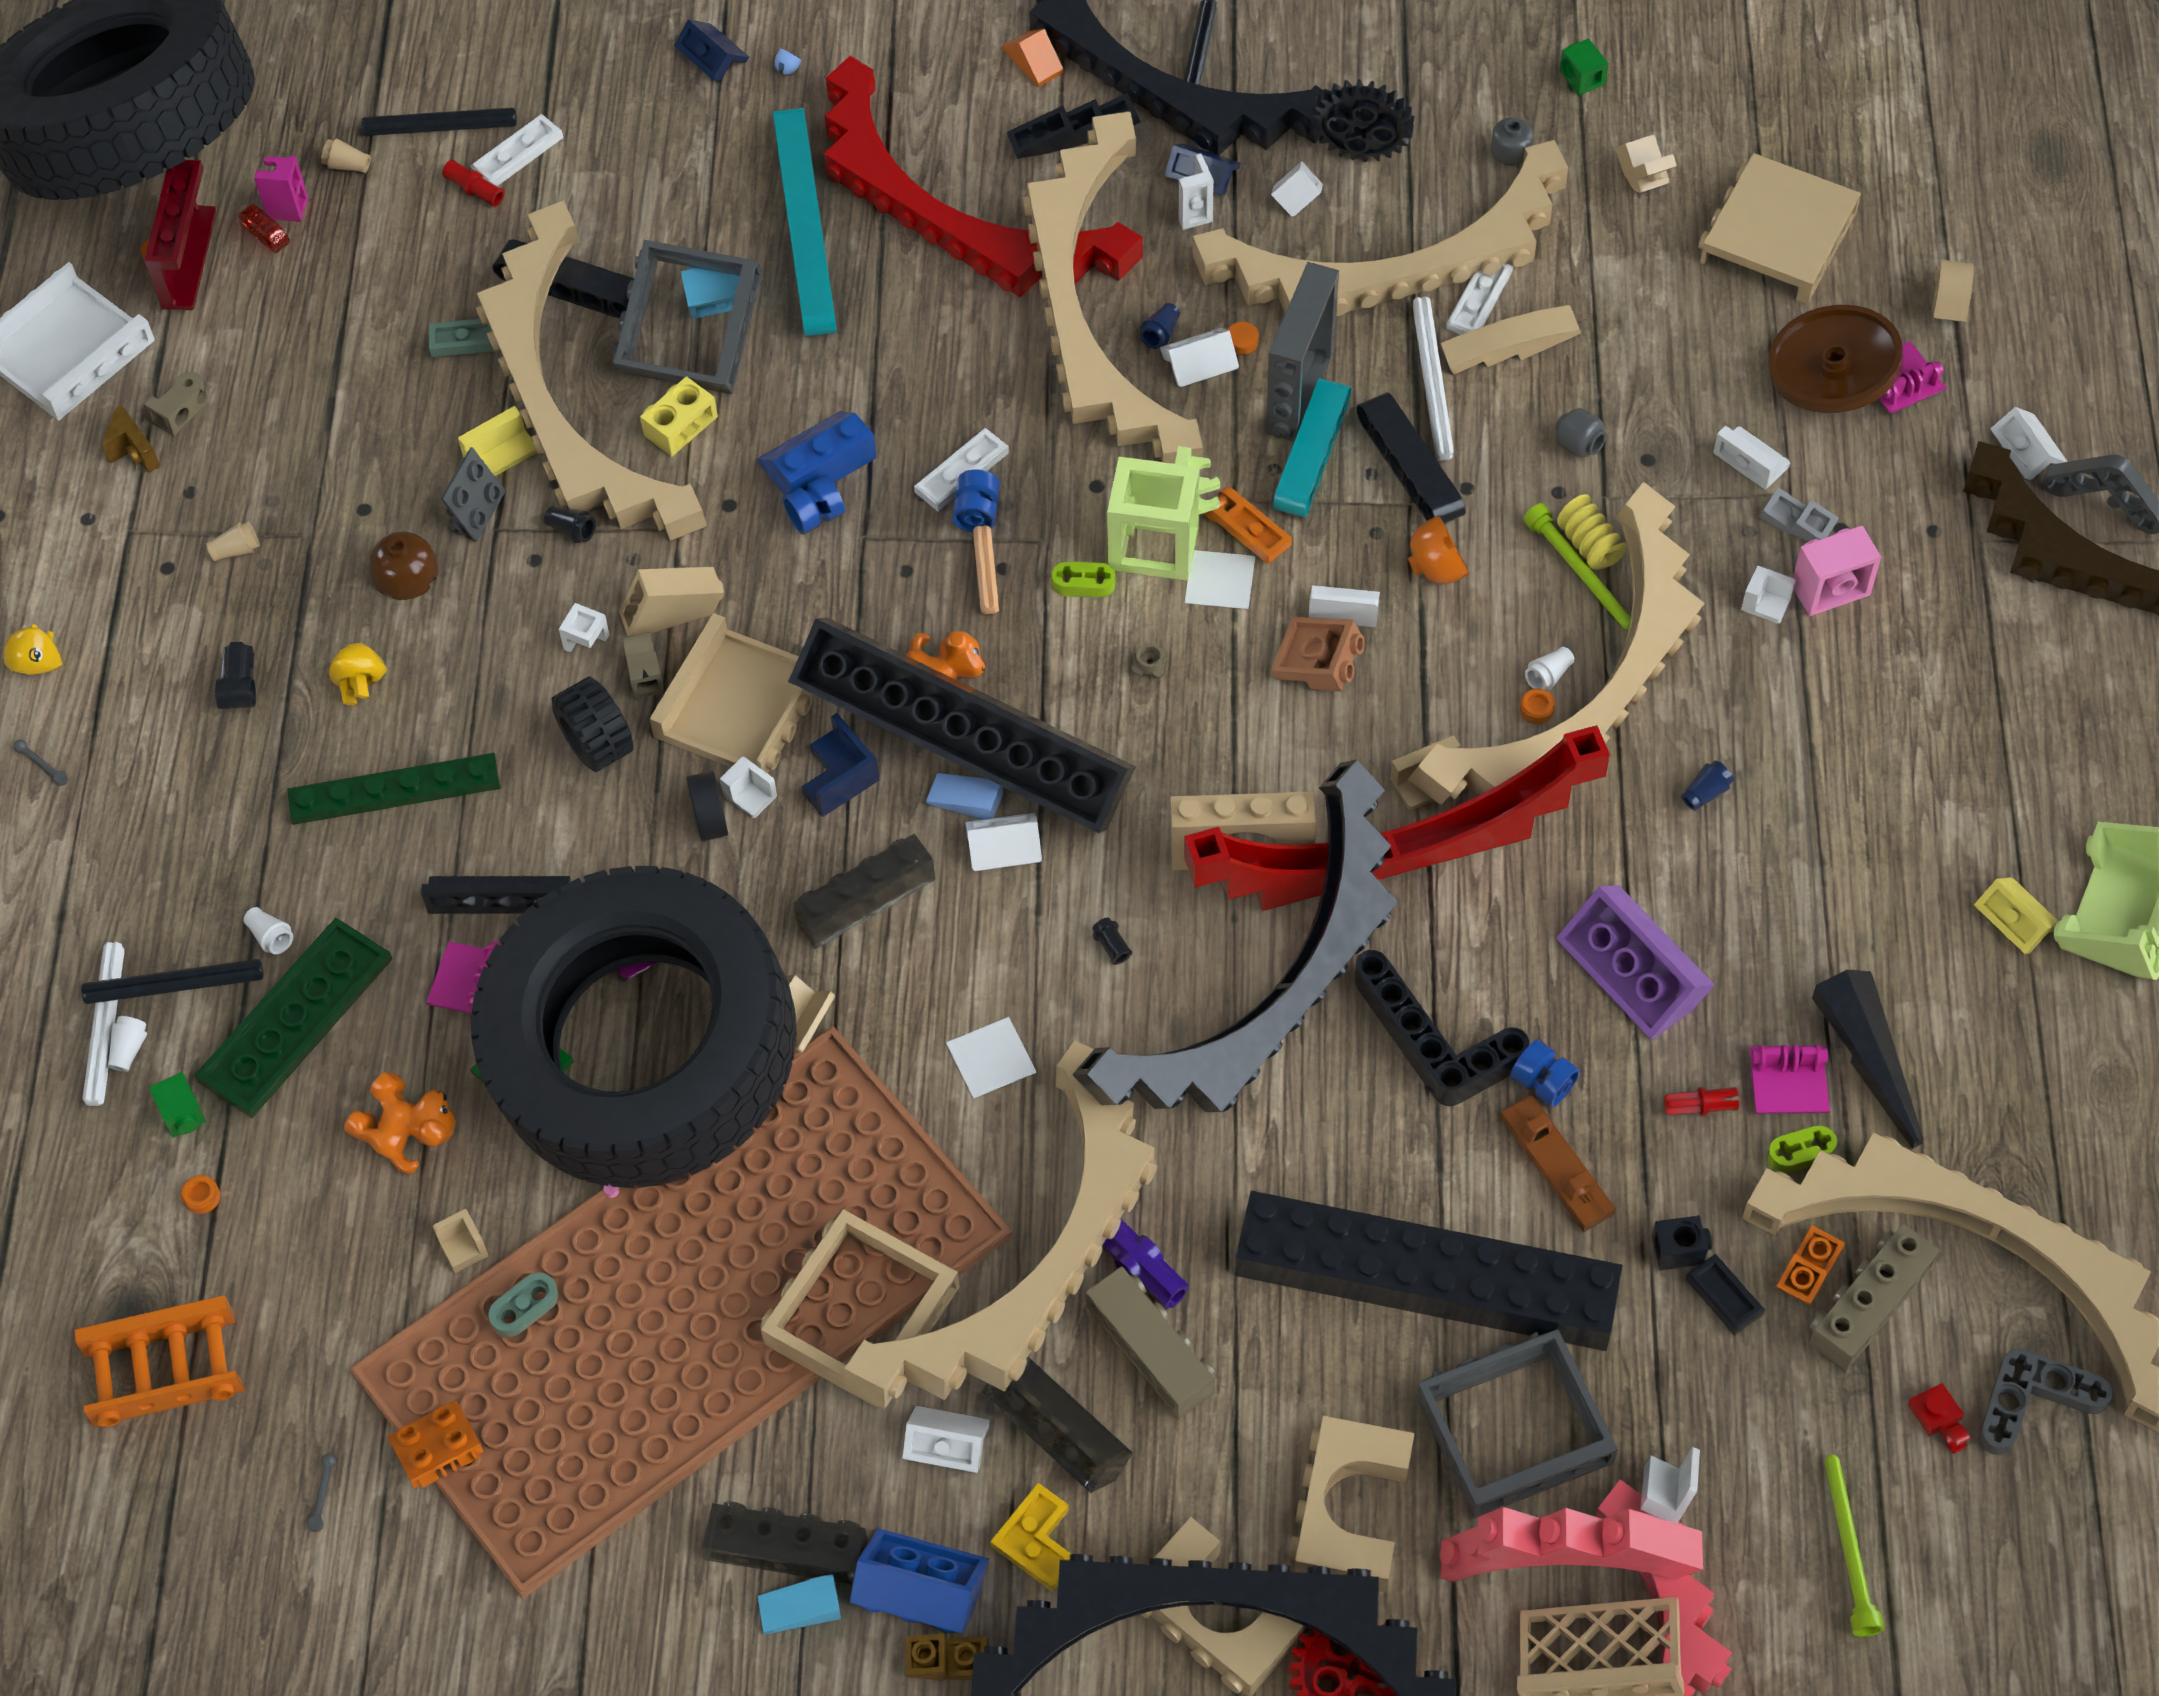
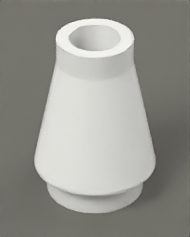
M1560 647L1552 653L1531 661L1525 671L1526 681L1533 689L1551 690L1568 667L1574 663L1573 653L1566 647Z
M258 907L247 911L243 919L244 924L249 927L265 952L281 954L290 947L293 941V933L289 924L263 912Z
M119 1016L117 1022L112 1024L110 1055L107 1067L120 1072H129L130 1065L147 1036L145 1022L132 1017Z

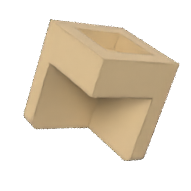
M467 1209L433 1225L439 1244L455 1273L489 1257L483 1240Z

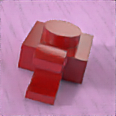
M1943 1383L1910 1398L1908 1406L1928 1436L1939 1432L1953 1454L1967 1448L1965 1442L1970 1440V1436L1963 1425L1958 1423L1962 1420L1964 1414Z

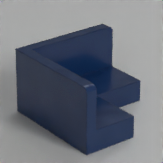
M838 713L831 716L833 730L810 744L811 752L824 766L826 771L802 786L804 796L822 817L879 781L876 757Z

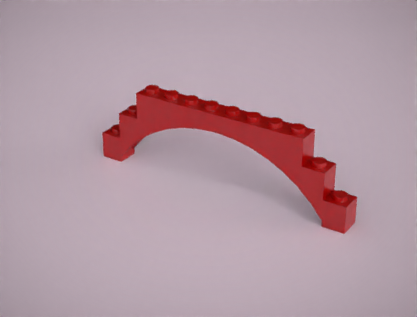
M849 56L826 77L827 96L830 102L835 105L825 115L827 137L834 143L824 153L826 175L833 182L840 183L850 189L858 198H864L874 204L880 212L888 213L899 220L905 228L918 232L929 243L936 244L948 251L954 259L962 260L970 265L979 275L987 276L995 281L1003 290L1010 291L1021 298L1043 276L1042 271H1036L1033 252L1038 251L1036 243H1030L1028 230L986 222L962 213L934 198L900 169L880 139L871 115L870 96L876 91L873 69L854 57ZM1118 221L1112 227L1079 231L1073 259L1074 283L1076 284L1093 266H1096L1101 273L1110 275L1119 281L1143 258V237Z
M1598 725L1563 734V739L1521 772L1465 803L1424 820L1380 833L1391 847L1383 855L1385 857L1383 864L1371 873L1379 880L1530 839L1534 817L1568 808L1573 785L1606 777L1610 753ZM1219 827L1184 836V859L1195 888L1222 881L1229 900L1256 893L1262 911L1317 897L1322 893L1328 857V843L1304 845L1260 843L1222 833Z

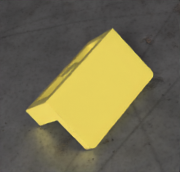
M515 406L458 437L463 457H465L470 447H473L494 476L537 453L532 438L525 430L522 415Z
M2012 877L1996 879L1974 904L2024 954L2031 953L2049 932H2054L2055 924L2058 921Z

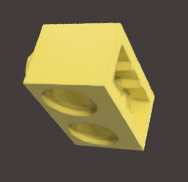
M686 376L678 384L671 386L666 394L655 404L648 406L640 416L644 437L673 457L718 417L715 397Z

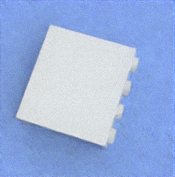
M68 262L61 269L55 271L39 287L31 291L11 310L6 311L0 318V376L59 421L154 342L155 339L149 323L140 314L134 318L130 317L79 279L73 265Z

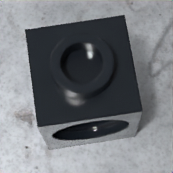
M1700 1215L1655 1221L1651 1237L1659 1271L1697 1266L1705 1261L1708 1250L1712 1249V1240L1709 1229L1702 1226ZM1683 1238L1692 1245L1688 1247L1680 1246L1675 1240Z

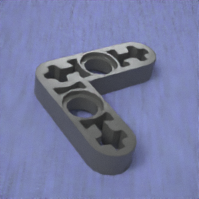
M2106 455L2051 465L2043 479V486L2049 493L2059 497L2108 490L2138 530L2148 534L2159 533V500L2133 464L2125 457ZM2082 473H2086L2092 476L2094 479L2088 478L2084 476ZM2126 491L2132 492L2138 495L2140 498L2134 497L2128 494Z
M2013 1349L2005 1355L1996 1377L1979 1434L1981 1446L1987 1452L1994 1455L2006 1454L2011 1450L2018 1437L2030 1393L2088 1414H2099L2106 1410L2113 1397L2111 1384L2096 1374L2024 1349ZM2016 1361L2023 1363L2022 1367L2024 1370L2017 1384L2010 1382L2015 1371L2014 1365ZM2050 1373L2061 1375L2066 1381V1387L2061 1390L2051 1388L2046 1382V1375ZM2075 1381H2077L2080 1384L2077 1387L2076 1394L2072 1395L2070 1394V1392L2075 1384ZM2091 1388L2098 1390L2097 1396L2099 1398L2096 1402L2089 1399L2090 1394L2088 1392ZM2003 1393L2014 1395L2019 1402V1407L2015 1410H2006L1999 1404L1998 1396ZM1999 1420L2007 1421L2002 1433L2004 1438L2001 1442L1994 1441L1993 1432Z

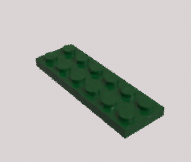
M335 917L194 1075L197 1082L250 1118H253L392 961L391 953Z

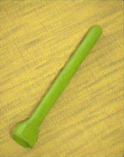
M1544 503L1536 504L1530 508L1524 515L1523 522L1531 531H1536L1538 534L1543 533L1622 628L1629 630L1631 616L1554 527L1551 511Z
M1830 1454L1825 1458L1824 1463L1855 1608L1852 1609L1853 1615L1850 1617L1852 1632L1857 1637L1874 1636L1885 1629L1882 1614L1876 1610V1606L1871 1604L1840 1459L1838 1456Z

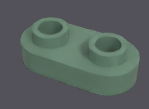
M533 1273L502 1295L489 1309V1321L493 1330L504 1337L516 1336L551 1310L558 1300V1289L555 1281L545 1273ZM539 1292L546 1293L545 1297L541 1300L533 1299ZM512 1315L516 1317L512 1323L507 1324L503 1322L507 1316Z

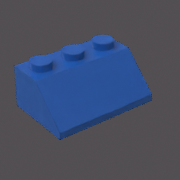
M839 411L757 458V461L783 494L786 495L797 488L806 490L809 482L822 475H827L834 483L876 459L874 434L856 413Z
M878 1528L857 1561L850 1603L860 1605L863 1609L870 1612L882 1611L897 1615L906 1622H922L933 1625L946 1633L958 1632L963 1634L972 1618L990 1558Z

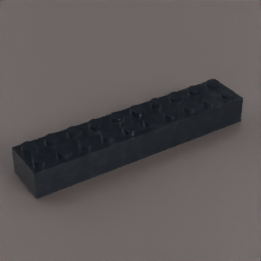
M827 617L815 619L788 680L789 683L1097 833L1108 829L1136 766Z
M1250 1191L1235 1257V1276L1528 1336L1536 1332L1538 1335L1558 1329L1565 1343L1607 1351L1611 1336L1623 1267L1622 1264L1256 1191Z

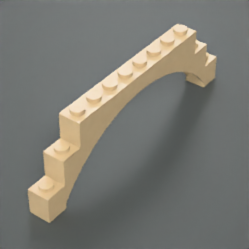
M1131 112L1092 117V130L1087 131L1089 146L1060 150V163L1055 164L1056 179L1027 183L1028 196L1022 197L1025 216L1031 215L1032 224H1028L1030 243H1036L1038 251L1033 252L1036 271H1042L1043 279L1039 280L1041 298L1048 299L1049 307L1045 308L1047 327H1053L1055 335L1050 336L1053 356L1059 355L1061 363L1056 364L1058 383H1065L1066 392L1062 393L1064 412L1071 413L1073 424L1107 419L1109 435L1116 436L1118 447L1152 441L1154 457H1160L1161 462L1175 464L1178 446L1192 448V456L1202 457L1203 446L1197 419L1187 420L1165 409L1140 392L1124 378L1107 359L1083 317L1075 290L1073 259L1078 234L1086 212L1105 181L1127 157L1136 156V136Z
M1555 140L1525 147L1523 166L1508 191L1488 212L1456 235L1433 246L1398 257L1354 263L1300 260L1273 254L1247 245L1226 235L1224 229L1221 228L1193 236V259L1205 285L1224 282L1235 277L1248 306L1267 303L1279 298L1285 313L1307 262L1339 270L1336 316H1340L1346 312L1370 308L1390 300L1403 299L1412 294L1432 291L1438 287L1453 283H1462L1471 279L1473 274L1482 270V274L1492 275L1498 272L1503 264L1508 263L1514 265L1513 267H1521L1534 262L1537 241L1531 230H1538L1550 225L1553 204L1547 193L1552 194L1566 189L1568 166Z
M564 200L528 214L532 227L526 230L531 242L502 253L506 266L502 267L501 270L506 282L478 292L477 296L481 306L476 307V311L482 325H490L492 331L486 334L493 351L500 349L503 357L498 358V362L504 376H512L514 383L509 384L515 402L522 401L525 409L520 410L527 429L534 427L536 435L531 436L538 455L543 453L546 455L548 461L542 464L549 481L556 479L559 485L558 488L554 489L561 508L568 506V509L588 512L604 505L609 519L616 518L621 529L653 517L658 530L662 531L665 529L670 541L706 527L707 524L703 510L691 483L685 486H678L657 481L635 473L610 460L585 441L571 427L555 405L546 388L541 367V320L549 288L559 266L571 247L580 243Z
M1643 482L1614 518L1622 525L1629 549L1633 577V604L1630 626L1623 651L1613 673L1601 692L1571 718L1548 731L1525 740L1482 748H1444L1437 742L1408 780L1442 805L1449 795L1456 799L1465 786H1468L1478 795L1498 786L1542 757L1563 739V734L1598 725L1605 744L1607 743L1610 736L1606 732L1610 726L1617 729L1629 714L1624 709L1629 702L1635 705L1647 690L1643 686L1646 679L1649 678L1654 681L1665 667V664L1661 662L1666 654L1672 657L1684 642L1679 638L1682 632L1686 631L1690 634L1701 620L1697 613L1705 603L1678 583L1687 570L1682 565L1690 554L1663 534L1673 522L1668 516L1676 506Z
M1074 1040L1056 1066V1087L1065 1092L1075 1114L1081 1135L1084 1171L1080 1191L1071 1216L1053 1248L1035 1270L1013 1290L989 1307L960 1322L931 1333L904 1340L877 1344L864 1340L844 1368L845 1389L885 1409L893 1397L898 1398L902 1394L907 1381L945 1400L953 1388L957 1390L962 1385L967 1373L1002 1391L1006 1390L1012 1379L1017 1381L1021 1377L1027 1364L1026 1358L1031 1351L1037 1352L1046 1336V1328L1050 1322L1056 1323L1059 1320L1065 1307V1300L1069 1294L1075 1295L1083 1282V1273L1088 1266H1095L1102 1253L1103 1243L1107 1238L1112 1239L1115 1236L1121 1223V1216L1125 1211L1130 1212L1133 1209L1139 1196V1189L1143 1183L1148 1185L1151 1182L1157 1169V1165L1154 1164L1155 1148L1130 1136L1136 1120L1133 1119L1134 1103L1127 1100L1121 1105H1101L1072 1075L1094 1049Z
M1874 1132L1855 1167L1849 1165L1845 1159L1836 1154H1827L1820 1150L1801 1185L1794 1182L1789 1175L1783 1172H1774L1766 1168L1746 1204L1742 1219L1775 1236L1782 1227L1806 1219L1835 1213L1859 1211L1898 1212L1928 1217L1959 1226L1996 1242L2024 1259L2063 1292L2091 1325L2106 1349L2119 1377L2128 1405L2124 1415L2159 1433V1367L2151 1364L2159 1347V1318L2149 1312H2140L2134 1309L2151 1274V1271L2143 1268L2141 1263L2132 1258H2123L2109 1251L2101 1242L2087 1240L2074 1233L2067 1225L2052 1222L2038 1215L2031 1207L2018 1205L2004 1198L1997 1190L1989 1187L1984 1188L1970 1181L1963 1173L1956 1170H1948L1936 1164L1929 1156L1922 1153H1914L1902 1147L1895 1139L1888 1136H1880Z

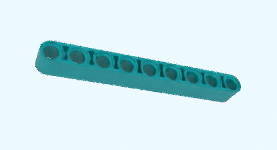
M804 107L773 111L805 337L837 333Z

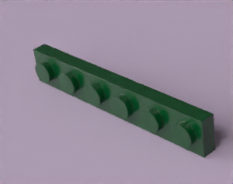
M495 753L287 788L290 819L292 824L295 825L501 788Z

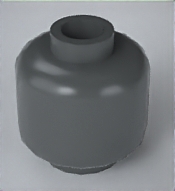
M1511 117L1502 119L1493 129L1491 152L1494 158L1501 163L1507 165L1523 163L1525 147L1532 146L1533 130L1525 120Z
M1578 408L1569 413H1564L1556 423L1557 443L1580 458L1597 454L1606 441L1607 434L1604 423L1584 409Z

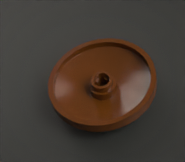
M1830 305L1801 314L1784 326L1771 345L1768 362L1772 383L1779 394L1788 402L1812 412L1841 413L1864 407L1882 397L1897 381L1903 367L1904 355L1900 334L1886 317L1861 306Z

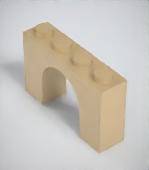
M1314 792L1170 797L1172 870H1188L1184 859V836L1219 827L1221 832L1225 834L1239 832L1263 834L1275 840L1276 844H1314L1316 826Z
M1323 1416L1321 1428H1313L1309 1451L1316 1452L1314 1465L1306 1463L1302 1487L1309 1488L1307 1501L1299 1499L1295 1523L1302 1524L1300 1537L1292 1536L1288 1559L1295 1561L1294 1572L1307 1573V1567L1311 1566L1331 1568V1574L1347 1575V1569L1371 1570V1576L1379 1577V1591L1387 1592L1395 1542L1356 1535L1341 1529L1328 1515L1324 1499L1334 1484L1343 1478L1353 1475H1368L1406 1483L1415 1433Z
M1190 1517L1154 1558L1171 1559L1172 1566L1188 1567L1189 1560H1204L1213 1563L1220 1555L1221 1541ZM1188 1606L1140 1614L1145 1618L1152 1616L1162 1625L1160 1627L1162 1632L1175 1643L1182 1641L1192 1650L1190 1652L1192 1657L1200 1665L1207 1669L1212 1666L1222 1675V1682L1236 1694L1242 1691L1247 1696H1252L1298 1644L1299 1636L1306 1634L1310 1630L1291 1620L1264 1612L1245 1629L1232 1633H1219L1205 1628L1192 1616Z

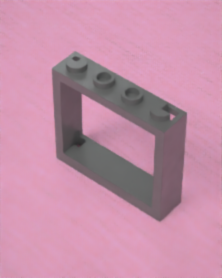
M644 240L639 256H635V268L637 270L634 280L629 282L627 288L629 303L627 311H623L620 316L619 328L622 331L619 342H615L613 345V350L615 351L612 360L614 361L613 364L624 374L676 384L687 376L703 389L733 394L763 270L756 260ZM658 261L740 276L715 376L634 361Z
M1307 262L1269 351L1266 434L1273 435L1278 439L1284 438L1295 441L1319 378H1324L1333 357L1339 270Z
M1558 1329L1538 1335L1536 1332L1530 1335L1526 1342L1513 1347L1511 1344L1502 1345L1493 1350L1491 1355L1479 1360L1476 1357L1468 1358L1460 1362L1456 1369L1442 1373V1371L1432 1372V1377L1418 1383L1416 1398L1473 1519L1612 1465L1615 1462L1618 1451L1616 1444ZM1550 1358L1592 1444L1476 1488L1436 1401Z

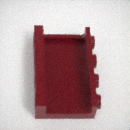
M185 160L177 166L166 170L144 260L162 309L191 311L195 308L217 214L215 206H203L196 203L204 170L201 160Z

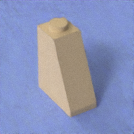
M714 567L638 569L619 611L627 636L646 632L651 634L712 615L719 601L723 598V584L718 580Z

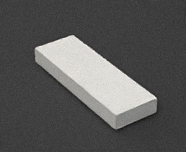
M541 114L470 165L471 171H479L483 174L484 179L498 186L563 139L562 130Z
M1503 264L1500 270L1492 275L1482 274V270L1474 273L1446 323V330L1462 335L1483 327L1508 281L1514 265Z
M984 428L914 486L915 493L936 511L941 510L956 497L957 478L961 473L973 469L988 471L1009 453L1008 445Z

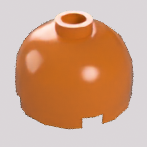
M1439 515L1429 519L1416 529L1410 542L1413 555L1407 558L1416 576L1423 573L1432 583L1450 584L1470 574Z

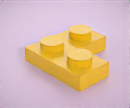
M1037 1483L990 1541L991 1547L1051 1592L1058 1586L1060 1560H1069L1071 1553L1048 1536L1067 1514L1069 1505L1040 1483Z

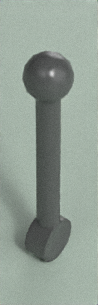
M20 739L14 742V750L18 753H24L52 775L56 785L63 786L67 784L69 779L66 772L57 771L27 748V743L24 740Z
M327 1453L322 1457L324 1468L313 1516L307 1521V1526L312 1532H319L324 1526L321 1518L331 1468L337 1463L336 1456L331 1453Z

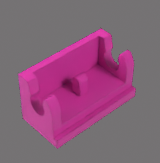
M289 156V158H264V165L276 166V169L273 171H256L254 176L267 219L301 222L308 195L296 156Z

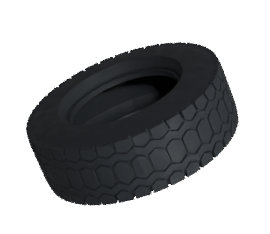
M72 0L63 4V8L57 7L42 15V19L37 18L24 26V31L19 30L6 40L7 43L3 42L0 45V169L8 181L18 191L26 195L49 200L78 199L79 196L82 199L98 196L100 192L103 195L121 189V186L124 188L143 182L145 177L147 180L165 172V168L169 170L184 162V157H192L204 149L203 145L208 146L221 135L220 132H224L235 121L234 119L238 118L245 108L244 105H247L255 84L254 70L250 58L222 1Z
M631 866L609 869L610 875L605 870L585 875V882L583 883L580 878H577L560 886L561 893L559 895L556 890H553L538 900L539 908H535L533 905L516 919L519 926L512 923L499 939L503 946L495 945L486 961L487 967H483L476 986L478 991H475L472 1005L471 1037L478 1070L488 1093L517 1135L538 1156L557 1169L578 1179L604 1186L610 1184L612 1187L634 1188L636 1183L640 1188L661 1185L662 1179L667 1184L687 1178L686 1173L688 1171L692 1176L711 1167L710 1161L712 1160L716 1164L734 1152L732 1146L736 1145L739 1148L755 1133L753 1127L759 1129L771 1113L769 1106L774 1108L784 1090L783 1084L787 1083L795 1054L797 1036L796 1013L789 983L765 933L755 919L737 900L710 881L707 882L705 879L688 872L684 874L681 870L661 867L660 870L657 866H635V871ZM664 962L691 970L710 985L712 1010L706 1033L692 1056L678 1070L666 1078L636 1090L615 1092L589 1088L577 1083L562 1072L560 1039L566 1018L580 996L593 983L605 975L633 964Z

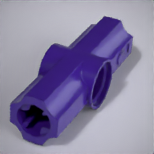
M1121 1219L1117 1233L1112 1239L1107 1238L1102 1249L1114 1259L1113 1261L1117 1269L1122 1266L1130 1276L1135 1274L1144 1284L1146 1292L1156 1302L1160 1303L1165 1310L1175 1307L1189 1291V1285L1164 1261L1161 1251L1145 1235L1139 1237Z

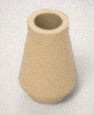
M337 138L334 141L330 139L326 141L321 156V163L328 165V169L359 171L363 173L368 171L371 161V155L365 154Z
M238 522L214 540L206 543L212 559L217 561L223 558L254 553L253 549L259 547L260 543L250 522L244 524Z

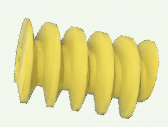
M1583 494L1571 500L1562 509L1557 518V524L1561 530L1565 531L1566 537L1572 540L1573 546L1579 550L1582 558L1587 560V564L1591 569H1605L1617 563L1623 557L1627 545L1626 543L1619 544L1621 540L1620 535L1612 533L1613 526L1610 523H1605L1606 517L1604 514L1598 513L1599 509L1596 504H1590L1591 498L1588 494Z

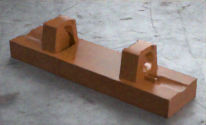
M1532 1094L1501 1111V1120L1583 1232L1615 1214L1616 1208ZM1545 1131L1547 1135L1534 1142L1536 1135Z

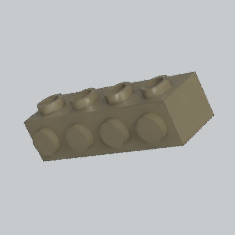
M1904 1223L1895 1233L1889 1230L1882 1237L1876 1247L1879 1250L1878 1254L1873 1260L1867 1256L1861 1262L1854 1273L1858 1278L1851 1286L1844 1283L1832 1299V1302L1835 1303L1833 1308L1828 1313L1822 1310L1810 1325L1813 1334L1809 1345L1844 1371L1851 1367L1927 1275L1940 1253V1249Z
M1121 1266L1086 1291V1307L1173 1414L1180 1419L1215 1393L1216 1373L1206 1359L1202 1358L1199 1360L1192 1352L1193 1346L1185 1333L1181 1330L1176 1332L1168 1323L1169 1316L1162 1305L1158 1302L1153 1304L1145 1295L1146 1288L1142 1281L1135 1274L1130 1276Z

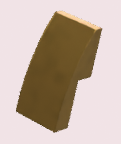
M945 1633L906 1636V1676L935 1680H972L974 1653H984V1647L989 1646V1639L987 1636L947 1638Z

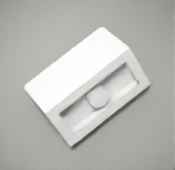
M1202 153L1195 155V175L1179 179V222L1183 230L1213 222L1214 180Z
M1218 328L1160 347L1163 359L1171 362L1175 381L1179 387L1238 369L1239 367L1230 330Z
M2014 407L1990 428L2003 448L2011 450L2010 458L2026 479L2032 480L2050 463L2068 462L2033 413Z
M1725 426L1717 433L1713 453L1765 490L1789 468L1790 461L1742 427H1737L1733 431Z
M1312 585L1309 600V618L1354 620L1357 626L1376 628L1380 592Z
M1035 813L965 822L971 865L974 871L1042 861L1038 823Z
M916 1406L906 1425L902 1459L977 1473L981 1464L983 1441L989 1429L990 1420Z
M1692 1447L1680 1468L1650 1456L1644 1466L1640 1510L1670 1522H1679L1697 1492L1699 1449Z

